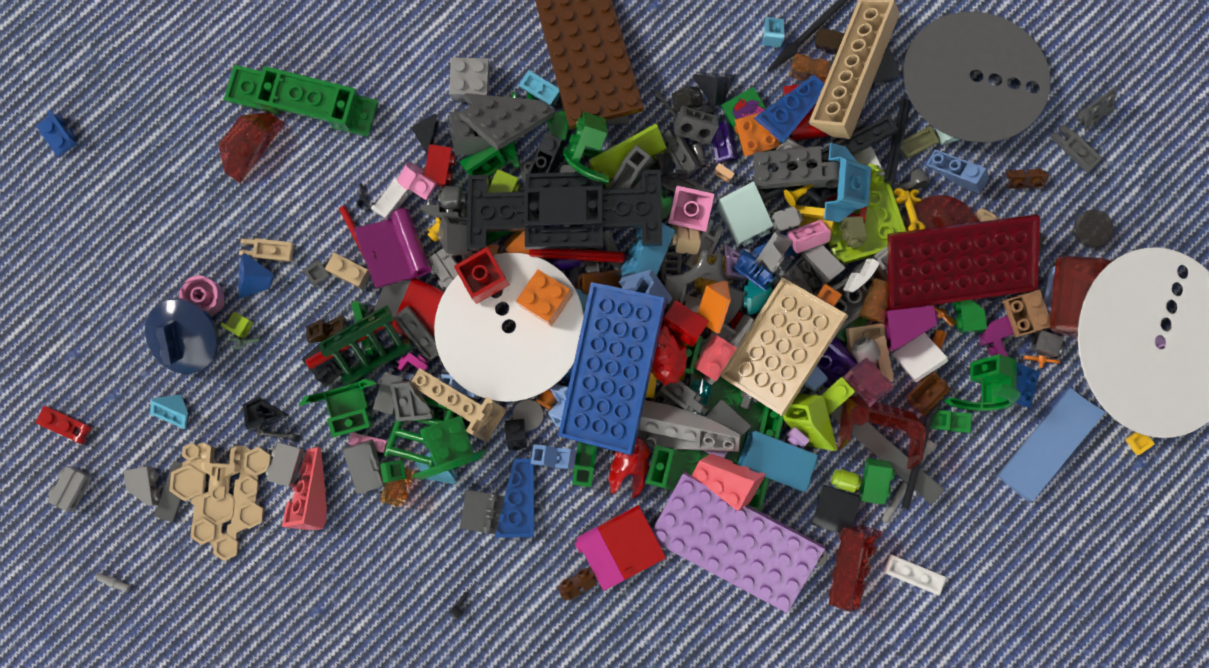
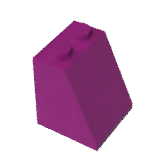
M934 306L892 310L879 316L880 323H884L889 353L937 325L938 313L934 310Z

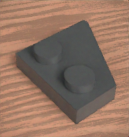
M411 380L392 382L390 384L397 422L431 419L435 416Z

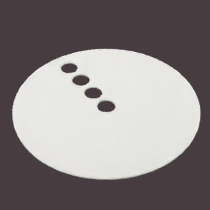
M501 253L494 255L510 284L503 289L502 295L499 298H492L490 296L476 304L471 299L459 275H457L441 298L435 317L434 328L435 342L440 359L448 373L457 383L469 392L485 399L488 397L494 401L509 402L537 396L553 387L564 377L574 363L584 315L575 288L568 278L555 266L541 258L530 257L528 254ZM537 269L566 286L573 293V296L552 327L521 308L516 302ZM500 302H506L509 305V312L504 316L498 315L495 311L496 305ZM511 319L516 323V329L512 333H505L502 330V324L505 320Z

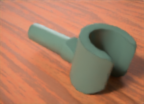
M235 337L230 341H238V345L232 348L240 350L244 345L259 342L260 340L259 337L251 339Z

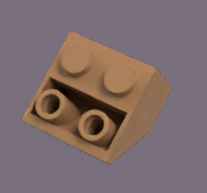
M1040 290L1003 301L1015 338L1053 326Z

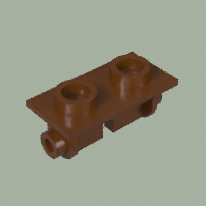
M1042 168L1027 169V175H1025L1024 169L1010 170V172L1006 173V178L1010 179L1007 189L1045 187L1050 175L1046 174V170H1042Z
M589 566L588 568L581 569L570 579L563 580L557 588L565 601H571L581 594L580 586H582L584 591H587L597 585L596 582L598 580L591 566Z

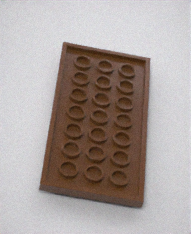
M535 0L569 129L575 128L578 117H582L584 112L605 118L606 121L643 112L644 107L612 0Z

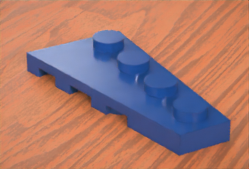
M813 75L758 114L754 120L783 143L818 101L825 83Z
M531 458L514 459L495 538L534 537V467L531 464Z

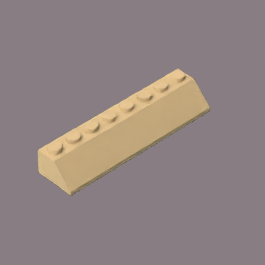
M858 0L810 118V125L832 137L851 139L900 15L895 0Z

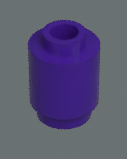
M552 258L553 265L560 271L571 270L575 266H581L580 260Z

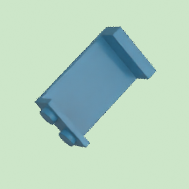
M748 431L737 465L749 467V470L757 473H765V477L795 488L794 490L806 492L811 484L812 472L817 466L816 459L818 455L760 432Z

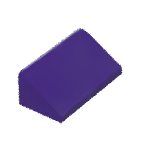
M729 122L718 124L719 127L712 139L716 163L739 159L733 127Z

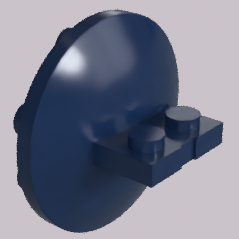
M183 298L168 299L156 305L147 317L145 324L147 345L156 360L167 369L177 373L191 374L204 369L214 360L219 346L216 324L208 312L197 303Z

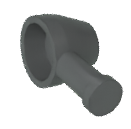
M916 169L910 173V181L898 185L895 184L893 188L894 190L896 188L903 190L911 188L921 189L930 184V179L922 169Z

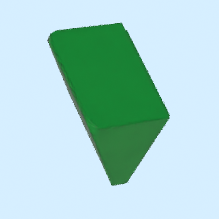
M404 459L380 464L383 483L407 479Z

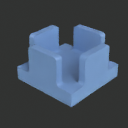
M652 269L622 277L619 281L622 289L667 298L666 304H669L672 300L671 295Z

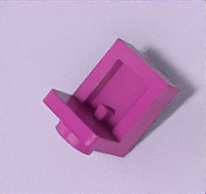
M408 353V355H403L398 362V369L402 372L406 370L410 363L425 372H428L430 369L426 365L428 361L420 355L416 358Z

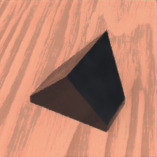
M702 72L696 73L692 77L710 104L718 106L724 103L735 75Z
M260 396L242 404L245 428L250 431H257L289 416V414L261 399Z

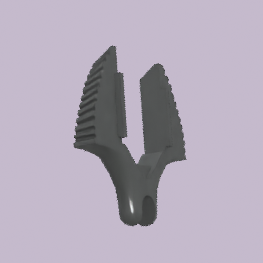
M703 250L697 264L691 270L682 275H666L665 288L672 297L671 302L666 304L668 306L667 311L675 301L683 304L687 283H691L698 277L715 280L716 282L727 281L722 271L723 255L718 252L713 263H707L708 250ZM729 282L728 287L731 301L723 322L727 326L731 319H733V316L740 310L745 295L744 291L733 287Z

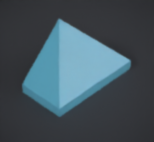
M181 395L159 397L151 400V415L183 429L187 427L188 412Z

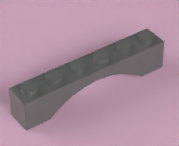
M635 145L623 160L617 174L606 189H633L642 178L641 170H649L655 163L654 160ZM572 224L570 227H583V224Z

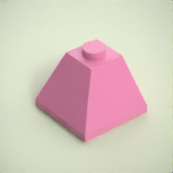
M677 186L668 224L706 232L714 194Z

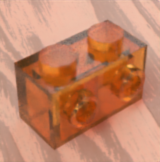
M405 467L407 479L385 483L380 502L396 507H402L403 504H406L409 498V493H407L409 485L412 486L415 479L411 476L414 470Z

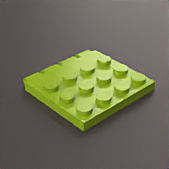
M885 176L881 177L880 183H870L869 205L867 206L864 224L867 238L862 246L858 248L847 247L846 240H843L842 231L839 229L842 221L834 223L828 244L829 247L837 246L831 249V253L839 262L842 261L843 265L873 257L887 247V234L906 231L891 186L884 182ZM856 209L853 213L860 214L861 209Z

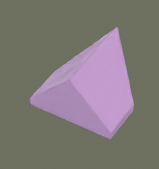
M724 243L725 278L727 280H748L747 277L739 274L734 268L740 254Z

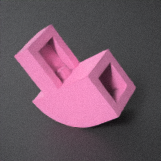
M412 162L405 164L397 179V182L403 188L413 191L425 200L429 199L437 184L424 175L423 169Z

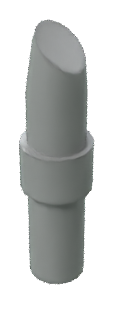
M96 573L97 581L126 593L130 590L131 586L129 584L121 582L114 577Z

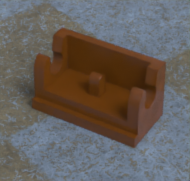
M933 371L906 396V399L913 409L925 417L951 391V388L945 379L941 380L938 374Z

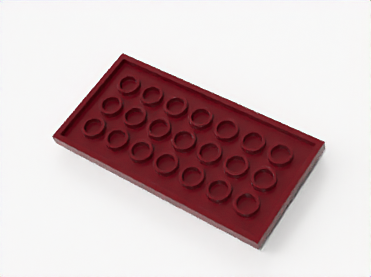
M1034 214L887 234L888 309L892 311L1037 291L1040 216Z

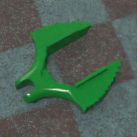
M516 92L512 93L511 98H517ZM527 92V99L535 100L534 96ZM565 111L555 112L554 117L547 121L550 134L565 140L568 131ZM514 141L499 149L509 163L519 167Z

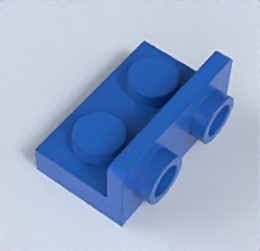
M49 110L47 112L49 117L37 124L36 127L54 153L60 157L78 143L74 139L76 137L74 132L63 124L66 122L59 113L55 114Z

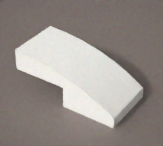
M867 259L860 274L851 273L843 290L845 292H853L861 287L873 275L880 262L874 259Z

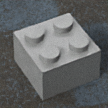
M451 57L449 85L451 100L464 101V94L466 93L489 95V59Z

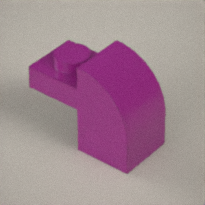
M1008 316L988 323L987 329L980 333V345H989L988 352L990 356L1001 354L1008 357L1001 341L1002 338L1014 334Z

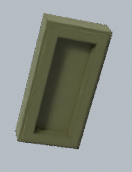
M929 126L904 139L901 153L905 160L938 144L940 141L933 128Z

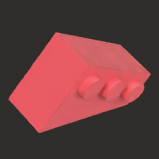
M712 453L699 461L692 474L694 478L706 485L708 489L737 511L750 504L766 475L762 472L757 473L749 470V467L733 464V461Z

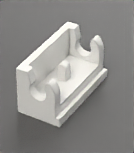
M394 178L392 184L371 209L385 220L391 219L393 211L403 204L411 191L403 188L397 182V179Z

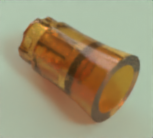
M879 279L872 280L858 316L885 323L889 298V282Z

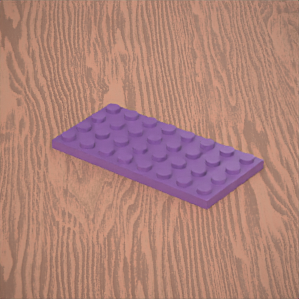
M683 472L652 529L659 545L786 613L790 610L825 550L824 545L748 505L740 511L735 510L708 489L706 485L686 472Z

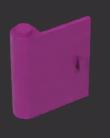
M397 208L391 214V219L354 228L376 289L421 277L431 271V266L408 209Z

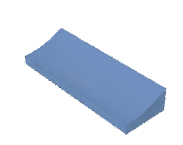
M1068 388L997 474V477L1024 500L1034 501L1105 414V411L1083 398L1072 388Z

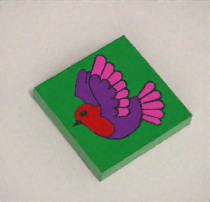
M754 87L720 106L734 131V126H736L735 119L766 110Z

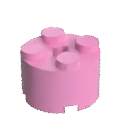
M199 275L190 277L185 281V284L179 291V298L197 303L212 316L223 308L224 292L218 283Z

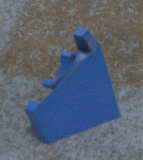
M246 253L242 254L239 264L238 299L269 289L274 279L273 273Z

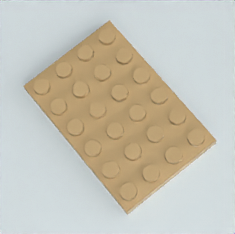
M782 277L720 376L773 411L784 416L848 315Z

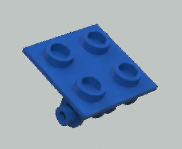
M743 249L734 268L739 274L751 280L755 286L765 291L768 284L775 278L773 272L767 268L762 269L763 265L758 268L759 262L755 263L757 258Z
M1018 362L1016 389L1021 392V398L1016 403L1031 408L1040 372Z

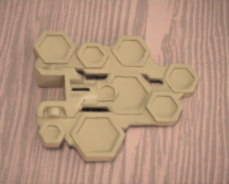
M190 443L183 446L182 456L187 461L182 463L181 468L171 472L169 491L183 501L191 499V504L194 505L191 538L201 545L209 542L214 547L213 554L226 561L238 555L239 541L237 540V532L263 523L264 508L256 503L259 487L258 477L266 472L269 464L271 465V454L261 447L251 450L246 446H235L231 448L229 464L214 463L215 447L208 443H200L198 445ZM240 472L239 479L235 480L233 496L229 493L230 478ZM206 473L210 475L207 493H205ZM231 520V524L227 525V533L223 534L222 524Z

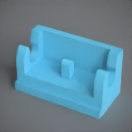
M528 70L519 84L522 90L529 92L552 108L554 107L555 100L560 98V92L556 86Z

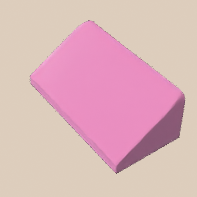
M822 220L787 232L796 253L829 242L831 231Z

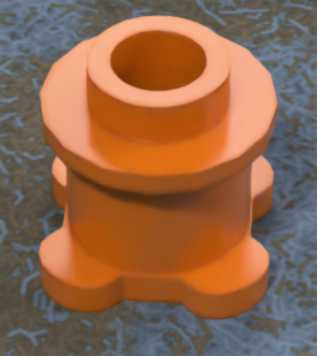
M550 388L543 392L539 399L535 400V402L548 410L552 409V405L556 401Z

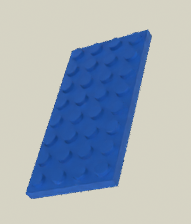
M591 282L558 436L633 455L667 298Z

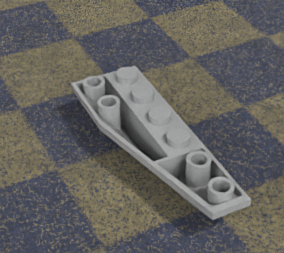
M647 400L644 402L637 434L648 446L655 447V445L669 449L739 451L741 436L737 432L704 416L674 406Z

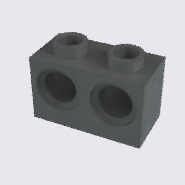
M683 105L674 122V132L676 135L706 144L711 143L719 127L716 115Z

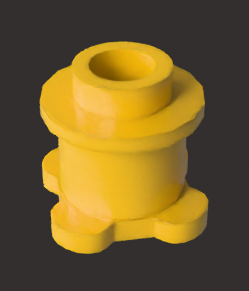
M438 218L435 219L437 222L430 229H427L429 231L427 235L435 243L437 240L440 242L437 234L441 221Z

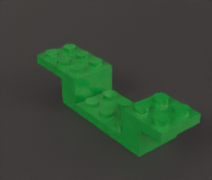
M238 65L233 66L223 99L228 103L277 115L282 110L329 122L333 129L365 137L370 135L379 104L378 100L360 96L355 88L264 66L262 71Z

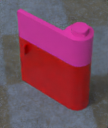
M639 505L576 537V548L579 553H584L603 591L666 559Z

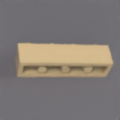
M881 334L868 337L876 342L881 353L880 358L874 365L875 373L878 372L886 383L894 381L886 337Z

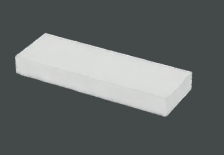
M891 554L883 571L885 574L939 596L946 580L945 576Z

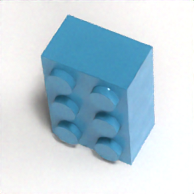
M662 223V246H642V228H638L635 234L637 238L628 250L629 257L621 266L622 273L620 276L625 277L651 269L657 275L675 230Z

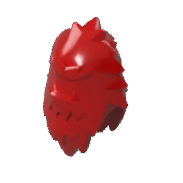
M664 324L660 328L651 373L666 386L669 383L676 384L680 380L679 377L683 375L686 369L687 347L682 344L678 337L671 334L668 327Z
M638 436L633 455L617 451L614 454L615 458L611 464L608 477L611 494L618 491L623 479L628 474H633L632 498L639 495L645 485V477L650 467L648 464L650 450L646 443Z

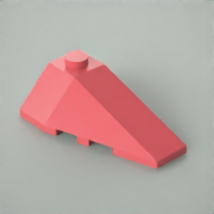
M316 447L306 450L299 470L301 477L297 485L294 484L292 490L295 493L292 501L287 502L282 527L303 530L324 529L327 512L321 448Z

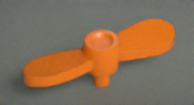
M929 305L934 306V310L938 313V318H943L950 326L955 325V321L946 314L943 308L939 309L936 305Z
M1038 355V357L1024 356L1023 358L1024 360L1037 361L1039 368H1043V363L1046 362L1060 363L1058 359H1047L1046 356Z

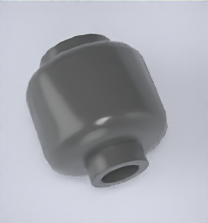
M444 186L442 190H439L438 205H441L444 210L452 209L459 211L462 205H466V194L463 193L462 188L459 186Z

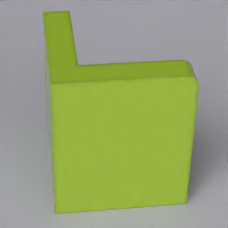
M233 312L226 324L221 323L220 326L245 339L254 322L237 312Z

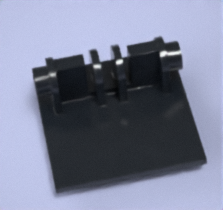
M319 344L301 359L306 366L305 360L321 351ZM345 351L341 352L348 365L352 366L355 363ZM334 357L310 369L315 378L325 388L344 372Z

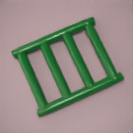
M422 395L428 405L447 410L444 421L453 418L455 412L432 398ZM435 418L413 420L428 425L443 422V420ZM396 419L383 455L389 457L394 455L427 464L429 468L435 467L432 456L427 457L394 447L398 437L424 443L421 434L402 430L403 421L397 422Z

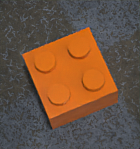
M537 269L516 302L521 308L552 327L573 296V293L569 288Z

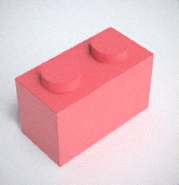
M713 334L693 367L716 381L737 348Z

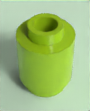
M835 469L831 479V484L835 485L836 488L852 493L855 490H859L862 479H859V474L843 469Z

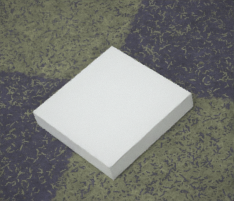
M925 332L893 353L894 358L915 382H918L948 362V358Z

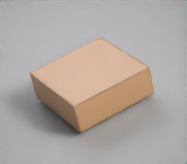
M720 163L714 171L716 176L727 183L731 182L735 174Z

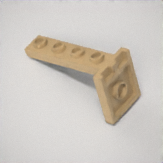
M420 368L412 379L417 390L470 421L471 423L466 431L486 443L507 411L488 397L480 405Z

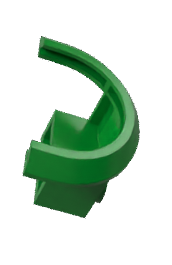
M584 112L582 117H578L575 128H577L576 133L571 135L569 144L565 146L563 153L567 163L575 171L590 179L606 184L609 181L608 175L591 170L579 163L582 155L594 158L606 151L601 149L607 135L606 119Z
M998 354L971 362L970 381L982 384L981 402H969L954 397L944 399V401L950 406L973 411H994L1011 407L1021 398V392L1016 389L1017 360Z
M363 379L347 386L304 396L299 406L325 400L330 415L327 421L332 438L374 426L364 388L376 385L378 382L371 379Z
M461 415L425 427L420 430L426 449L429 448L435 467L411 476L419 480L429 478L480 460L488 449L473 452Z

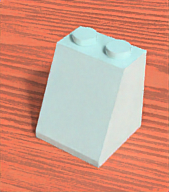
M754 181L719 199L716 208L738 247L741 245L746 247L754 242V238L758 236L763 238L771 233L770 230L773 224Z

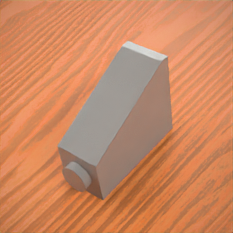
M822 244L797 253L799 256H804L805 260L810 264L812 272L823 286L836 278L845 269Z

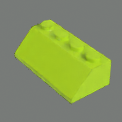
M657 124L648 127L589 160L591 170L596 172L603 171V174L609 176V181L606 184L603 183V188L609 186L621 167L623 160L635 145L655 161H657L656 154L666 153L667 148Z

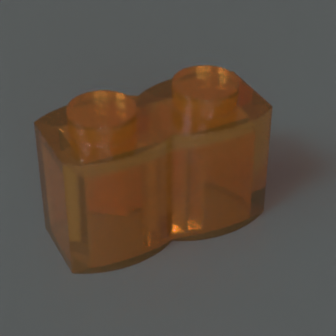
M796 54L791 62L789 76L797 80H805L815 75L823 82L827 79L831 63L825 59H812L804 54Z

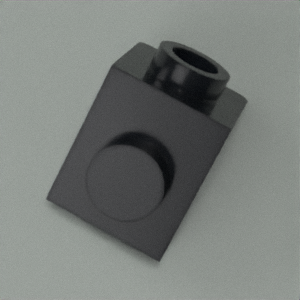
M505 420L508 449L518 451L522 448H527L525 420Z

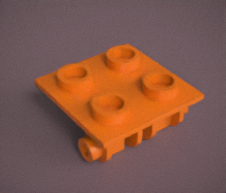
M760 113L735 119L736 126L734 128L736 134L738 133L744 157L780 146L779 140L754 120Z

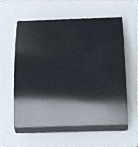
M823 484L811 525L849 537L861 497Z

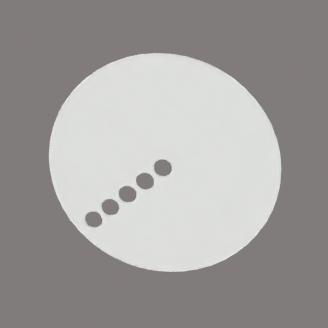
M1165 248L1134 250L1118 257L1107 265L1094 280L1087 292L1079 318V356L1089 387L1102 407L1115 420L1132 431L1151 437L1169 438L1186 435L1209 422V271L1191 257ZM1180 265H1185L1188 269V276L1185 279L1178 276L1177 269ZM1175 282L1180 283L1183 287V292L1180 296H1175L1172 292V285ZM1169 300H1174L1177 304V311L1174 314L1169 313L1166 309V304ZM1164 317L1169 318L1172 323V327L1168 332L1161 328V320ZM1158 335H1162L1166 339V346L1163 349H1158L1155 345V338Z

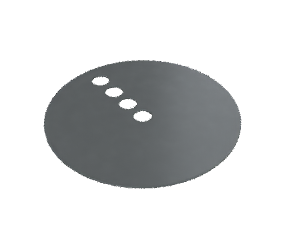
M968 11L949 14L934 20L915 36L904 59V85L916 111L937 130L960 140L986 143L1013 137L1035 122L1048 100L1050 72L1042 50L1022 28L997 15ZM973 70L982 72L983 80L980 82L973 81L970 78V72ZM991 74H998L1002 78V83L994 86L990 84L988 78ZM1017 78L1021 83L1020 88L1015 90L1009 88L1007 85L1008 79ZM1031 81L1036 82L1040 89L1037 93H1030L1026 89V84Z

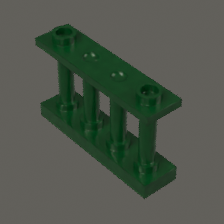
M388 305L319 343L323 356L325 358L330 355L333 356L344 371L341 374L344 386L357 382L359 378L396 357L405 355L413 348L408 337L401 339L392 326L391 321L394 320V317ZM381 326H384L395 343L387 349H384L374 334V330ZM364 336L368 337L378 354L369 359L356 342ZM346 346L351 347L361 362L353 368H350L339 352L340 349Z

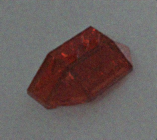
M269 112L240 115L218 145L224 173L241 184L283 127L284 122Z

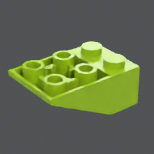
M798 393L783 416L784 421L791 429L797 428L810 440L806 444L807 447L837 451L824 396Z

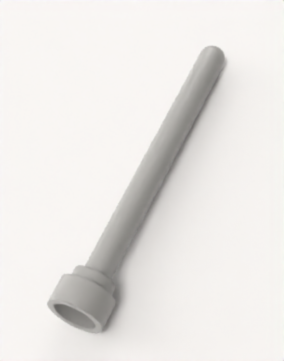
M927 440L921 465L927 455H930L931 452L934 453L937 447L930 440ZM904 481L882 517L885 523L890 521L905 495L907 484Z

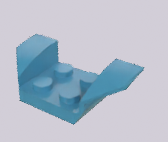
M830 143L829 160L840 163L837 201L825 202L824 219L840 222L856 209L869 205L872 167L857 162L845 146Z

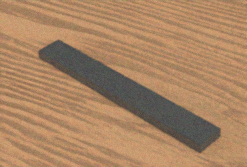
M825 386L817 395L821 396L828 388ZM844 401L830 416L879 460L890 461L892 468L895 469V474L908 484L913 462ZM919 470L914 491L932 505L945 490L923 470Z

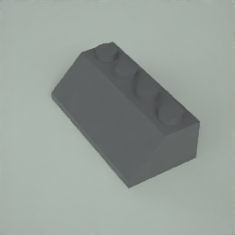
M874 257L864 259L830 285L831 288L842 294L834 307L848 315L839 331L888 295V276L881 269L880 265H878L873 275L857 290L853 292H845L843 290L851 273L860 274L866 260H876Z

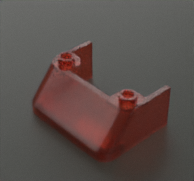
M1062 256L1057 259L1050 313V328L1053 332L1078 338L1079 318L1087 292L1100 272L1113 261L1103 258Z
M850 396L843 402L837 440L838 450H841L851 441L853 424L864 425L869 421L906 432L910 438L907 469L911 470L923 460L926 429L915 413L857 396Z

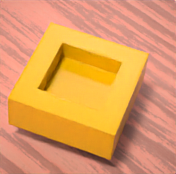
M1134 432L1125 439L1136 455L1142 454L1155 444L1149 436Z

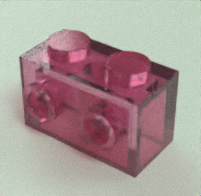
M867 357L851 368L844 376L870 407L887 395L893 388L889 379L883 376L875 363Z

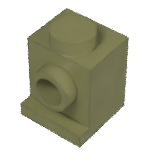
M863 217L843 218L839 229L842 231L843 240H846L847 247L858 248L862 246L867 238Z

